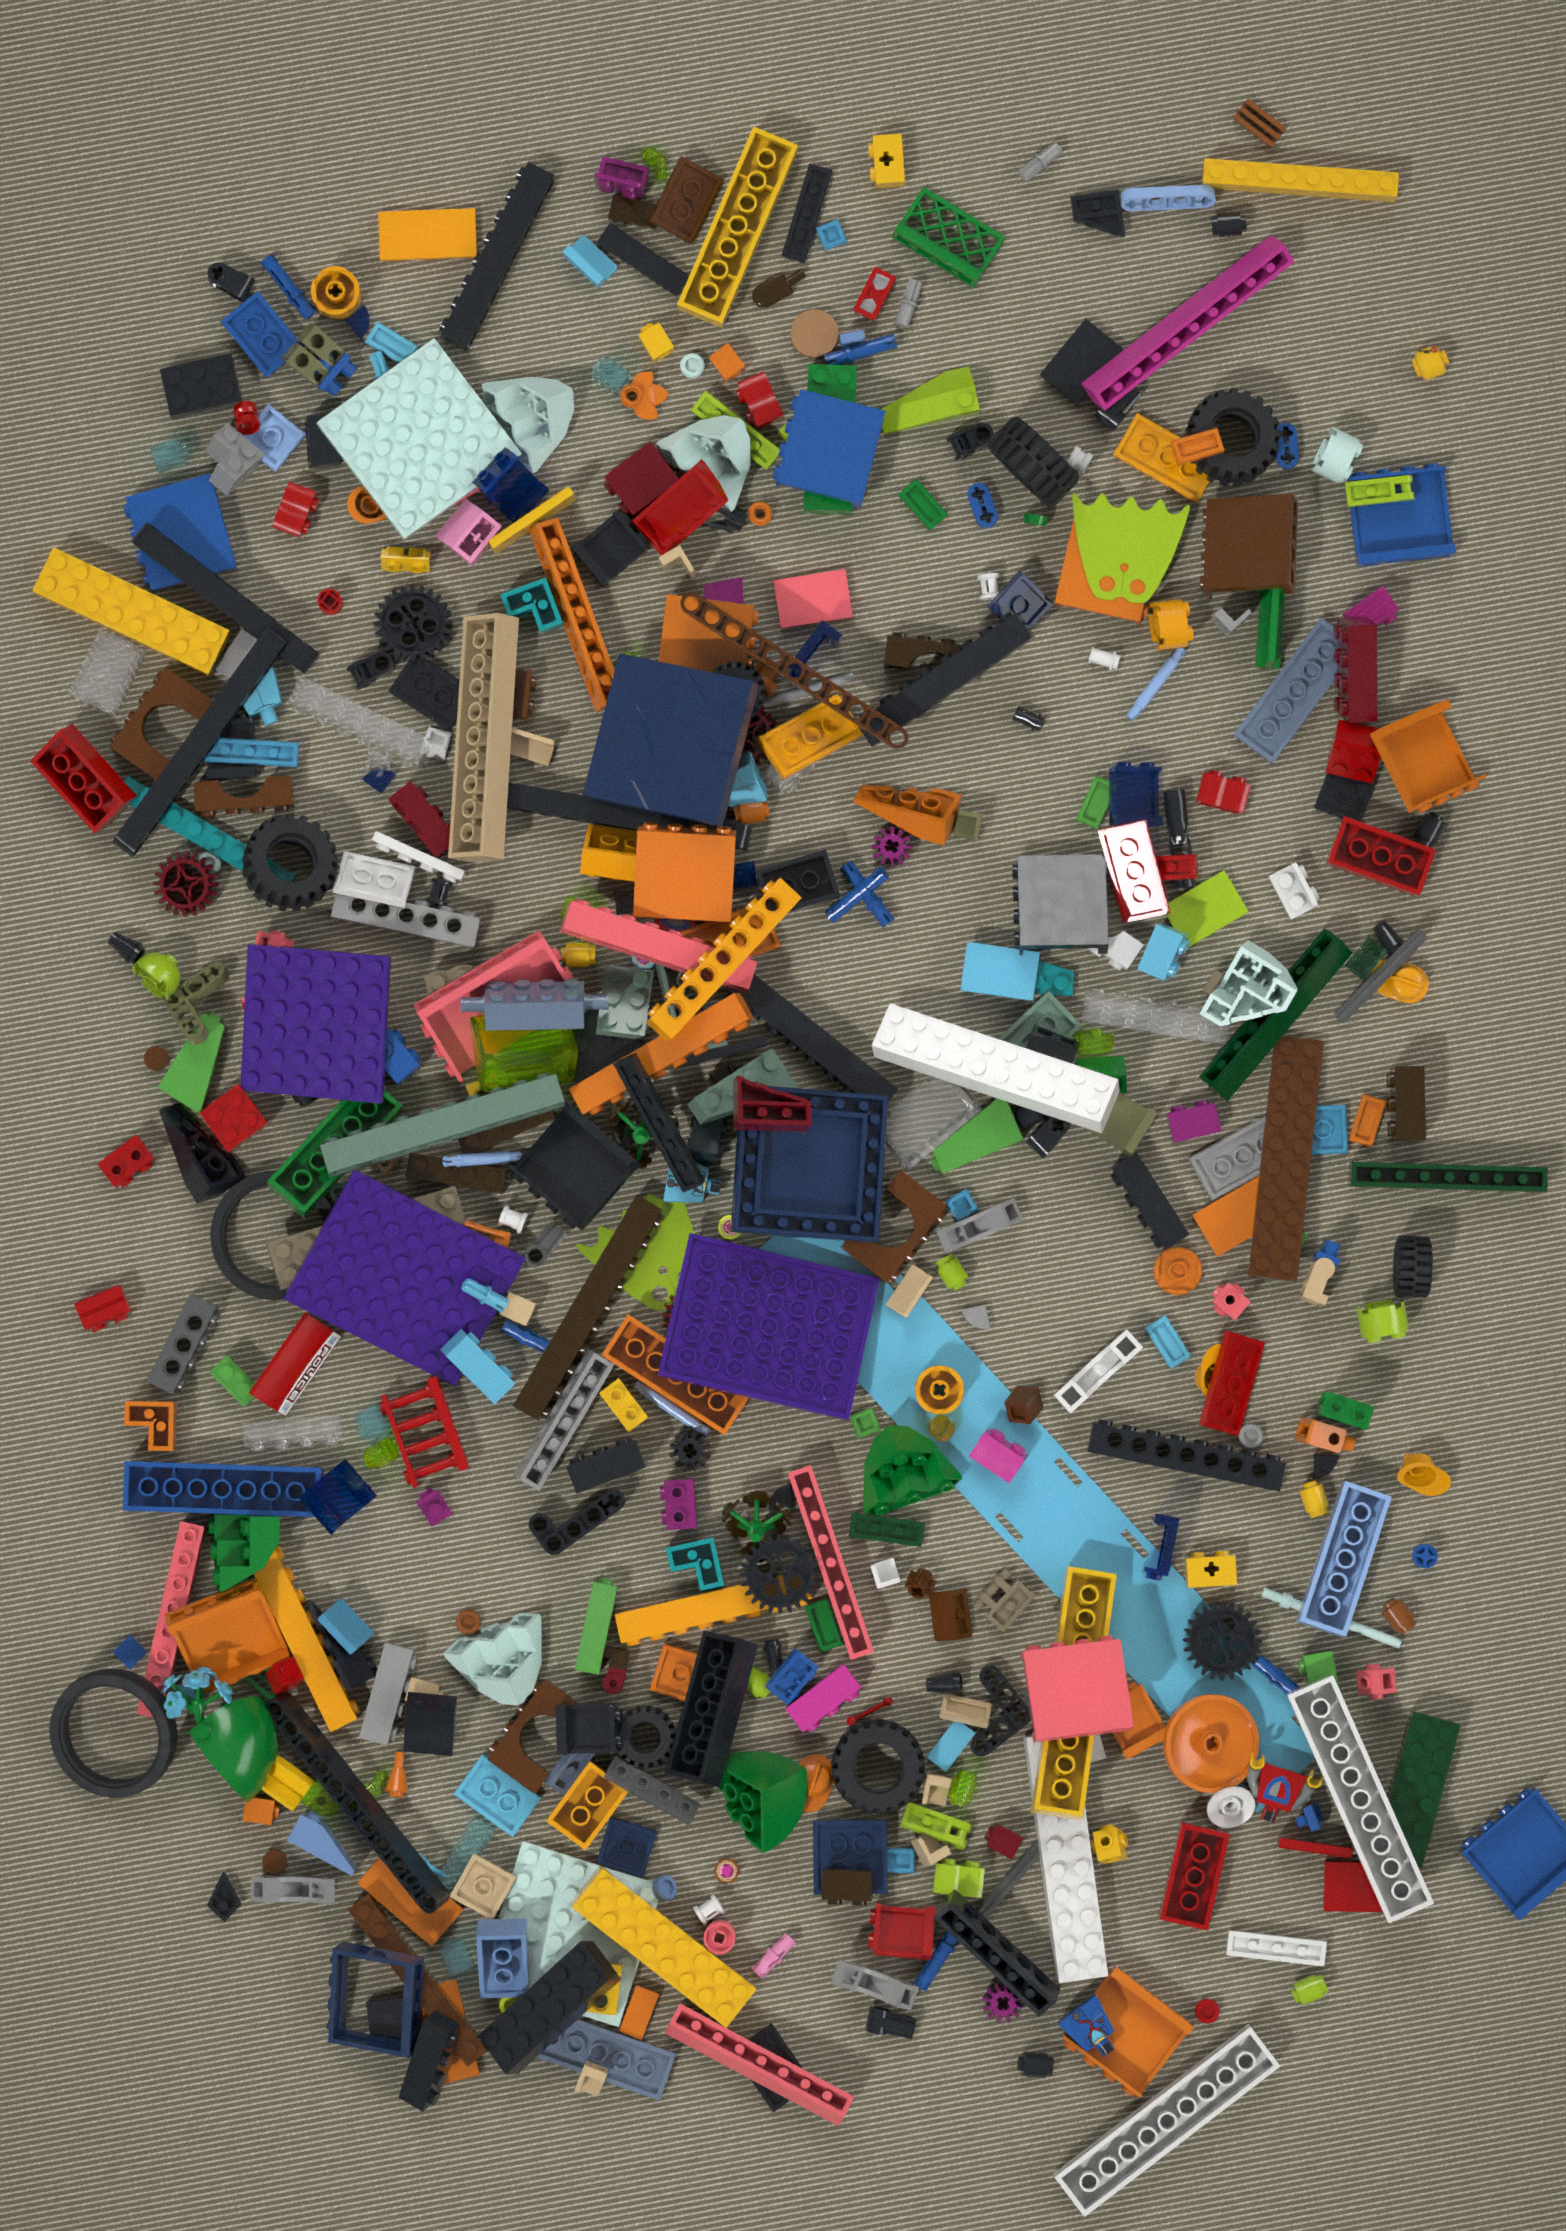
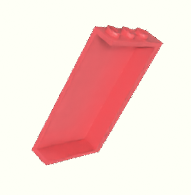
M540 930L413 1004L424 1023L420 1026L427 1039L432 1037L436 1044L432 1047L439 1058L444 1056L447 1064L444 1067L451 1078L456 1076L459 1082L464 1081L461 1076L463 1072L534 1031L485 1030V1014L483 1012L461 1013V997H483L485 995L486 983L496 980L509 983L518 980L540 982L541 980L549 979L554 982H564L568 979H574L567 966L561 967L558 962L562 959L556 947L550 948Z

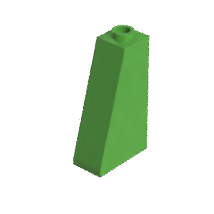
M213 1012L209 1016L205 1013L201 1016L209 1032L208 1038L199 1045H193L187 1039L157 1087L198 1113L205 1108L227 1028L222 1024L224 1019ZM196 1027L193 1029L194 1034L198 1033Z
M997 1098L932 1152L934 1157L930 1158L935 1172L940 1170L941 1174L947 1173L1022 1141L1023 1137L1008 1102Z
M599 1578V1582H593L575 1670L600 1674L618 1586L613 1585L614 1580Z

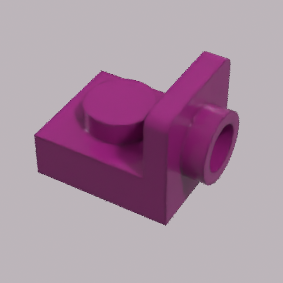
M429 1488L418 1495L420 1500L416 1501V1503L421 1508L431 1527L453 1515L439 1489L433 1491Z

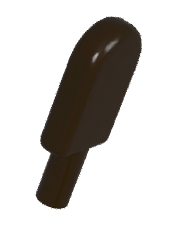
M800 269L787 278L781 272L759 284L752 293L753 302L760 308H768L793 294L791 286L806 278L804 271Z

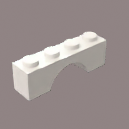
M1123 931L1114 937L1108 938V954H1098V948H1088V950L1098 957L1104 955L1110 959L1108 964L1120 971L1122 968L1125 970L1129 968L1144 944Z
M1127 1329L1124 1330L1053 1396L1069 1413H1072L1110 1376L1143 1348L1142 1345Z

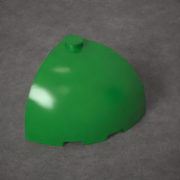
M254 1696L240 1698L220 1707L188 1732L217 1772L247 1802L257 1795L268 1780L267 1775L272 1764H275L278 1752L277 1728L273 1724L270 1713L265 1708L267 1702L262 1698Z
M744 1751L733 1753L728 1756L718 1791H723L727 1801L724 1807L733 1823H739L745 1831L743 1836L762 1853L782 1843L798 1823L806 1802L807 1769L785 1756L771 1752Z

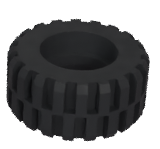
M1230 388L1229 392L1226 393L1224 390L1216 391L1214 396L1209 395L1204 398L1201 404H1198L1187 423L1184 437L1210 430L1217 420L1223 418L1238 419L1245 423L1252 431L1254 446L1247 455L1229 457L1220 453L1190 462L1191 464H1196V471L1200 475L1203 472L1208 475L1206 480L1212 483L1214 480L1220 481L1222 486H1227L1228 483H1233V486H1241L1245 481L1250 483L1266 471L1277 453L1278 441L1280 439V431L1277 430L1279 425L1277 417H1272L1273 409L1270 405L1265 407L1262 404L1264 399L1260 396H1257L1256 399L1251 397L1252 392L1244 390L1243 393H1238L1236 388Z
M1017 416L1010 418L988 442V449L998 461L1048 507L1056 506L1078 483V474L1066 460L1034 429Z
M287 814L286 818H281L280 815H277L270 822L268 820L260 824L259 829H255L251 834L243 854L242 873L243 877L247 878L246 885L248 889L255 891L254 897L258 901L263 898L266 901V906L272 908V905L279 906L278 911L285 912L287 908H292V911L295 912L300 911L303 906L306 909L313 906L314 902L320 901L326 891L329 890L337 871L338 855H335V843L329 841L330 834L327 830L322 832L319 829L321 825L318 822L314 821L313 824L307 822L308 817L301 815L300 819L294 818V814ZM281 844H292L302 848L309 855L313 864L310 875L306 879L297 882H288L278 878L272 873L267 864V856L270 850Z
M884 1719L866 1720L849 1728L839 1739L832 1757V1776L841 1797L850 1803L852 1807L869 1814H887L891 1811L895 1812L910 1803L912 1798L919 1792L925 1775V1760L918 1741L905 1727ZM876 1743L885 1744L893 1748L901 1760L899 1778L893 1785L881 1790L866 1787L860 1782L855 1772V1761L858 1754L866 1746Z

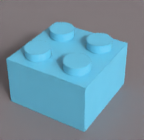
M1164 923L1156 924L1138 970L1163 981L1169 980L1173 976L1175 977L1181 963L1177 962L1179 956L1186 953L1190 941L1187 940L1189 934Z

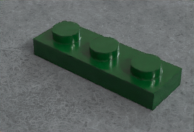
M852 1512L849 1537L922 1547L925 1522Z

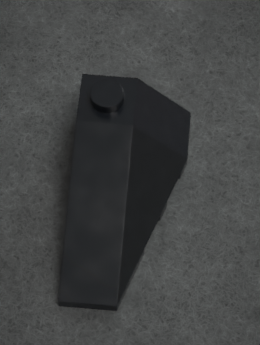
M180 1103L159 1110L184 1183L196 1203L214 1199L246 1178L235 1157L229 1152L225 1153L216 1144L218 1140L214 1136L209 1137L200 1128V1123Z
M312 1599L306 1601L318 1630L324 1635L323 1640L326 1648L335 1658L333 1663L346 1690L348 1691L376 1677L375 1671L378 1668L373 1658H368L360 1648L350 1655L318 1621V1618L324 1611Z

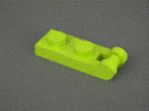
M1412 475L1345 482L1347 508L1415 500L1414 492L1411 491ZM1395 485H1401L1402 493H1395Z
M910 1802L906 1806L899 1827L963 1850L967 1843L965 1840L966 1836L970 1833L972 1825ZM951 1827L958 1830L956 1836L949 1834Z

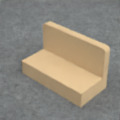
M680 545L659 557V563L664 572L682 563L690 578L695 577V570Z
M512 727L510 755L549 767L556 742Z
M912 1264L886 1303V1306L907 1318L933 1277Z

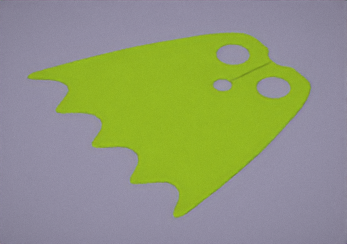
M1073 493L1072 503L1078 546L1087 581L1093 594L1102 600H1114L1117 597H1124L1131 603L1147 602L1158 588L1174 556L1189 514L1190 505L1185 506L1177 514H1170L1163 500L1160 499L1151 509L1142 510L1138 507L1134 497L1130 496L1124 505L1117 508L1113 507L1108 502L1106 496L1101 493L1092 505L1087 506ZM1123 563L1129 567L1126 572L1120 570V565ZM1105 576H1110L1115 581V587L1108 592L1103 591L1099 585L1100 580ZM1135 579H1140L1145 583V591L1140 595L1133 594L1130 590V584Z
M647 1194L646 1200L663 1210L661 1215L664 1216V1219L658 1229L653 1227L649 1236L652 1239L645 1250L641 1248L636 1257L639 1258V1261L634 1270H628L624 1276L627 1282L623 1290L642 1304L654 1310L663 1311L667 1309L664 1307L665 1303L673 1305L674 1301L669 1297L670 1295L675 1297L678 1274L681 1271L689 1233H695L685 1203L663 1202V1199ZM627 1210L622 1211V1219ZM598 1226V1243L595 1246L589 1247L576 1244V1247L588 1260L596 1265L615 1230ZM661 1266L667 1268V1273L664 1275L659 1273ZM657 1286H663L668 1291L667 1298L662 1302L656 1301L652 1296V1292Z

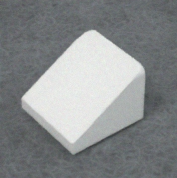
M428 727L421 755L445 761L452 732Z

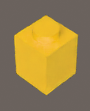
M649 323L640 330L642 333L638 335L639 340L653 363L658 362L675 351L673 344L660 323L655 325Z

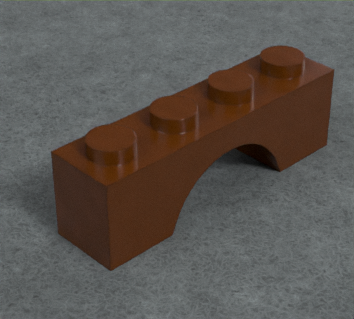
M291 775L266 777L263 787L255 795L247 798H236L227 794L218 780L193 782L195 811L201 813L202 817H214L216 812H226V815H240L241 810H250V814L265 813V809L274 808L275 812H288L289 807H295L293 777Z

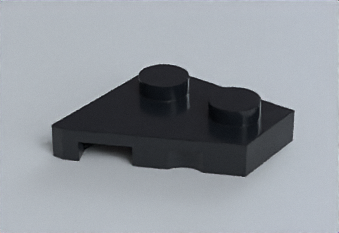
M1119 190L1070 196L1073 222L1120 238L1125 237Z

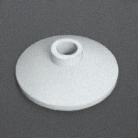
M1227 1787L1216 1792L1210 1798L1207 1805V1814L1211 1822L1223 1828H1232L1245 1823L1255 1810L1253 1795L1242 1787Z

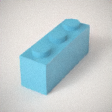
M460 1329L440 1350L474 1385L496 1404L515 1385L514 1381L510 1378L513 1373L504 1364L499 1367L494 1362L497 1357L488 1348L483 1351L478 1346L481 1341L471 1331L466 1334Z

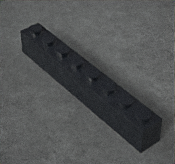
M530 162L527 163L526 167L522 166L516 176L518 183L515 189L510 188L506 195L505 201L508 203L505 209L498 211L494 220L496 226L493 232L489 231L483 241V244L486 246L482 254L478 252L473 260L472 266L475 268L472 274L465 276L461 285L464 289L460 297L455 296L450 306V309L453 311L449 319L444 318L439 328L442 331V339L466 351H469L555 181L554 174Z
M1010 611L999 619L1001 622L994 628L990 625L979 632L980 638L974 642L969 639L959 646L961 651L955 655L949 653L939 660V666L934 669L930 666L919 673L920 679L914 683L909 680L899 687L901 692L895 696L889 694L879 701L880 706L875 710L903 728L1035 638V635L1020 613L1012 614ZM874 718L870 721V728L873 731H881L883 729L884 723L880 718ZM859 727L871 747L881 743L880 740Z
M755 974L747 992L743 993L731 988L727 989L730 995L741 993L756 1021L763 1019L768 1023L766 1028L777 1037L781 1034L788 1039L785 1044L795 1052L798 1049L806 1054L804 1059L814 1067L818 1064L825 1069L823 1073L833 1082L838 1079L845 1085L842 1088L845 1092L888 1095L889 1101L898 1090L897 1087Z

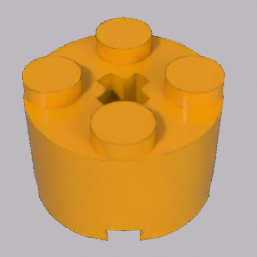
M340 266L327 267L314 278L311 285L312 299L322 315L330 319L339 320L351 316L358 310L362 298L361 288L356 277L347 269ZM339 288L341 293L335 298L331 293H334L335 289Z
M1181 599L1151 602L1149 609L1153 608V614L1149 615V629L1152 642L1158 643V646L1155 647L1156 651L1187 647L1188 641L1193 640L1192 626H1188L1187 616H1190L1189 603L1183 602Z
M942 1365L929 1367L916 1380V1399L920 1406L930 1413H949L955 1410L963 1399V1381L960 1375L950 1367ZM936 1383L939 1386L942 1384L945 1385L946 1388H944L943 1390L945 1393L944 1396H941L940 1394L935 1396L933 1394V1392L935 1391L934 1385Z

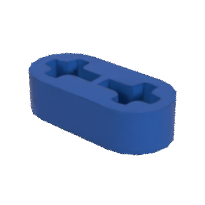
M1282 423L1277 427V430L1282 433L1283 428H1287V431L1292 432V435L1288 438V444H1284V437L1280 436L1278 441L1279 447L1275 454L1276 462L1281 469L1290 470L1296 466L1299 459L1297 431L1294 425ZM1286 448L1289 450V456L1294 457V460H1291L1289 465L1284 460H1281V457L1285 455Z
M975 483L970 486L967 493L974 518L981 528H992L996 524L998 516L989 489L982 483ZM978 488L980 492H985L982 495L983 504H979L977 498H972L975 492L974 489ZM985 507L986 512L993 515L990 523L987 524L985 520H980L983 516L981 508Z

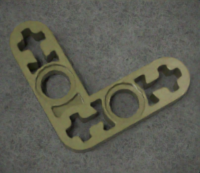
M221 962L209 964L179 985L175 993L168 1000H164L166 1007L181 1031L193 1045L203 1043L209 1035L207 1027L193 1005L224 985L229 979V971ZM202 984L198 991L192 992L194 986ZM192 1013L188 1020L181 1021L185 1014ZM194 1026L198 1030L197 1034H194L193 1030L191 1029Z

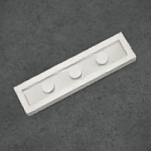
M377 831L372 838V841L377 843L375 848L386 853L393 850L399 853L397 858L408 863L415 860L421 863V869L430 873L437 870L443 873L442 878L452 883H455L456 880L462 882L466 872Z
M1228 1930L1226 1955L1324 1966L1327 1941Z

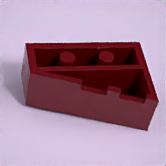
M409 781L393 794L388 801L435 858L439 859L449 851L450 823L446 825L441 819L444 814L436 804L431 806L427 802L428 794L420 785L415 787Z
M739 1075L733 1081V1130L807 1132L812 1126L811 1101L784 1091L780 1092L768 1088L767 1085L761 1083H754Z

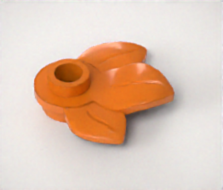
M641 372L634 377L632 384L623 387L620 392V399L624 406L633 408L638 417L645 420H654L658 418L655 406L664 402L669 393L663 387L653 384V372ZM631 392L637 395V398L633 401L628 399V394Z

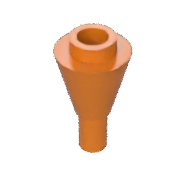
M395 1752L394 1768L391 1770L384 1790L392 1798H403L404 1794H408L406 1774L403 1768L404 1752Z

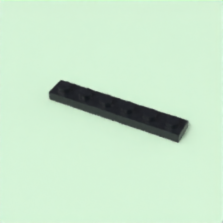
M634 1053L613 1064L682 1192L684 1193L705 1183L706 1181L638 1055Z

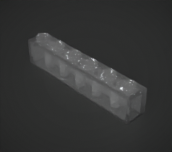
M300 676L288 700V703L293 706L292 711L302 716L308 713L315 717L313 721L325 727L329 723L337 727L335 731L345 737L352 734L358 737V743L368 748L372 744L380 748L379 753L389 758L395 755L401 758V764L412 769L415 765L420 768L422 767L434 743L431 738Z
M1091 988L1090 992L1086 991L1084 994L1080 1022L1226 1045L1229 1025L1219 1026L1200 1014L1202 1006L1187 1004V1008L1177 1007L1178 1002L1163 1000V1004L1153 1003L1154 998L1139 996V1000L1129 999V994L1115 992L1114 996L1105 995V990Z

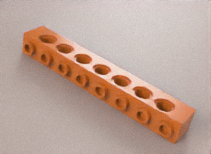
M557 517L535 524L529 530L594 710L597 713L605 710L615 671Z

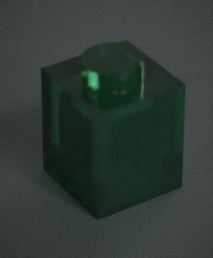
M1369 936L1355 951L1345 966L1364 981L1388 951Z

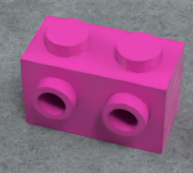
M987 1428L969 1457L1010 1483L1027 1459L1028 1454L1025 1453V1448L1015 1442L1012 1444L1004 1439L1005 1435L999 1430Z

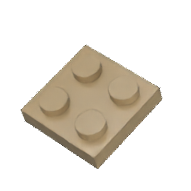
M473 1853L450 1897L483 1916L494 1919L517 1876Z

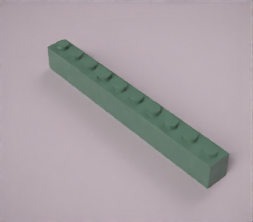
M544 1073L538 1075L536 1080L531 1082L521 1080L513 1083L511 1088L504 1090L503 1087L494 1088L489 1091L488 1095L481 1097L479 1094L471 1095L465 1098L466 1101L458 1104H456V1101L443 1104L441 1109L435 1111L432 1108L418 1112L419 1115L409 1118L406 1115L396 1118L395 1123L388 1125L385 1123L375 1124L371 1126L372 1130L365 1132L355 1130L348 1133V1137L338 1139V1137L326 1139L324 1144L320 1145L329 1178L353 1171V1169L357 1170L565 1107L556 1074Z

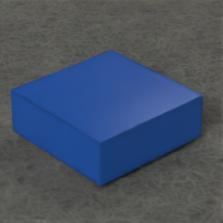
M130 1635L113 1653L130 1670L148 1651Z

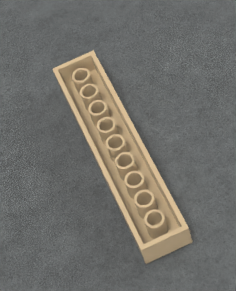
M501 613L466 616L463 619L448 858L466 862L504 860L519 618Z

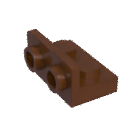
M516 670L513 719L528 721V715H533L534 700H530L531 690H536L537 676H533L532 670Z

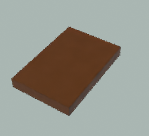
M680 156L648 222L680 240L692 244L723 179Z

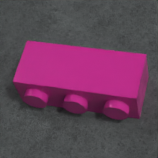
M843 1663L785 1707V1710L802 1732L808 1730L811 1733L821 1725L819 1721L825 1715H828L830 1718L841 1710L839 1705L847 1700L850 1703L860 1695L858 1690L862 1687Z

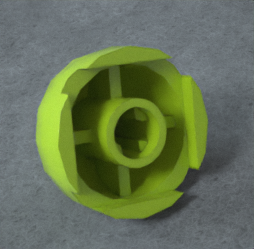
M151 952L142 956L132 966L133 974L135 976L140 974L143 978L140 983L161 999L165 996V999L168 1000L177 990L181 980L180 970L177 967L178 961L170 954L164 955L159 952Z

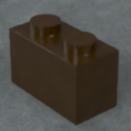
M824 1868L822 1872V1900H828L827 1904L834 1905L842 1904V1900L852 1901V1905H867V1901L871 1902L873 1900L874 1870Z

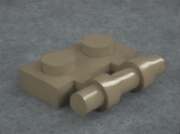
M1005 1568L999 1575L996 1574L992 1578L993 1582L984 1592L980 1591L977 1595L978 1599L972 1604L979 1611L987 1604L991 1610L985 1617L1003 1633L1036 1597L1018 1579L1012 1586L1007 1584L1006 1581L1012 1574ZM1001 1587L1006 1593L996 1603L991 1598Z

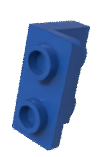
M795 1648L764 1686L789 1705L791 1701H794L800 1695L803 1686L815 1677L819 1667Z

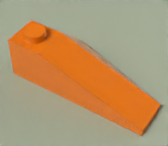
M862 785L854 798V803L922 840L945 845L953 831L962 794L937 788H931L930 792L916 791V787H908V791L894 790L892 786Z

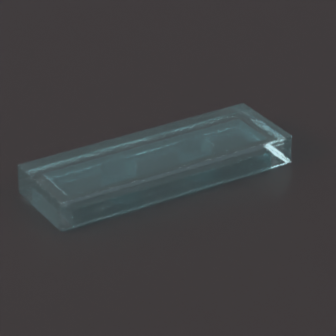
M474 1816L471 1818L437 1876L444 1886L452 1890L455 1888L473 1853L479 1856L495 1831L494 1827Z

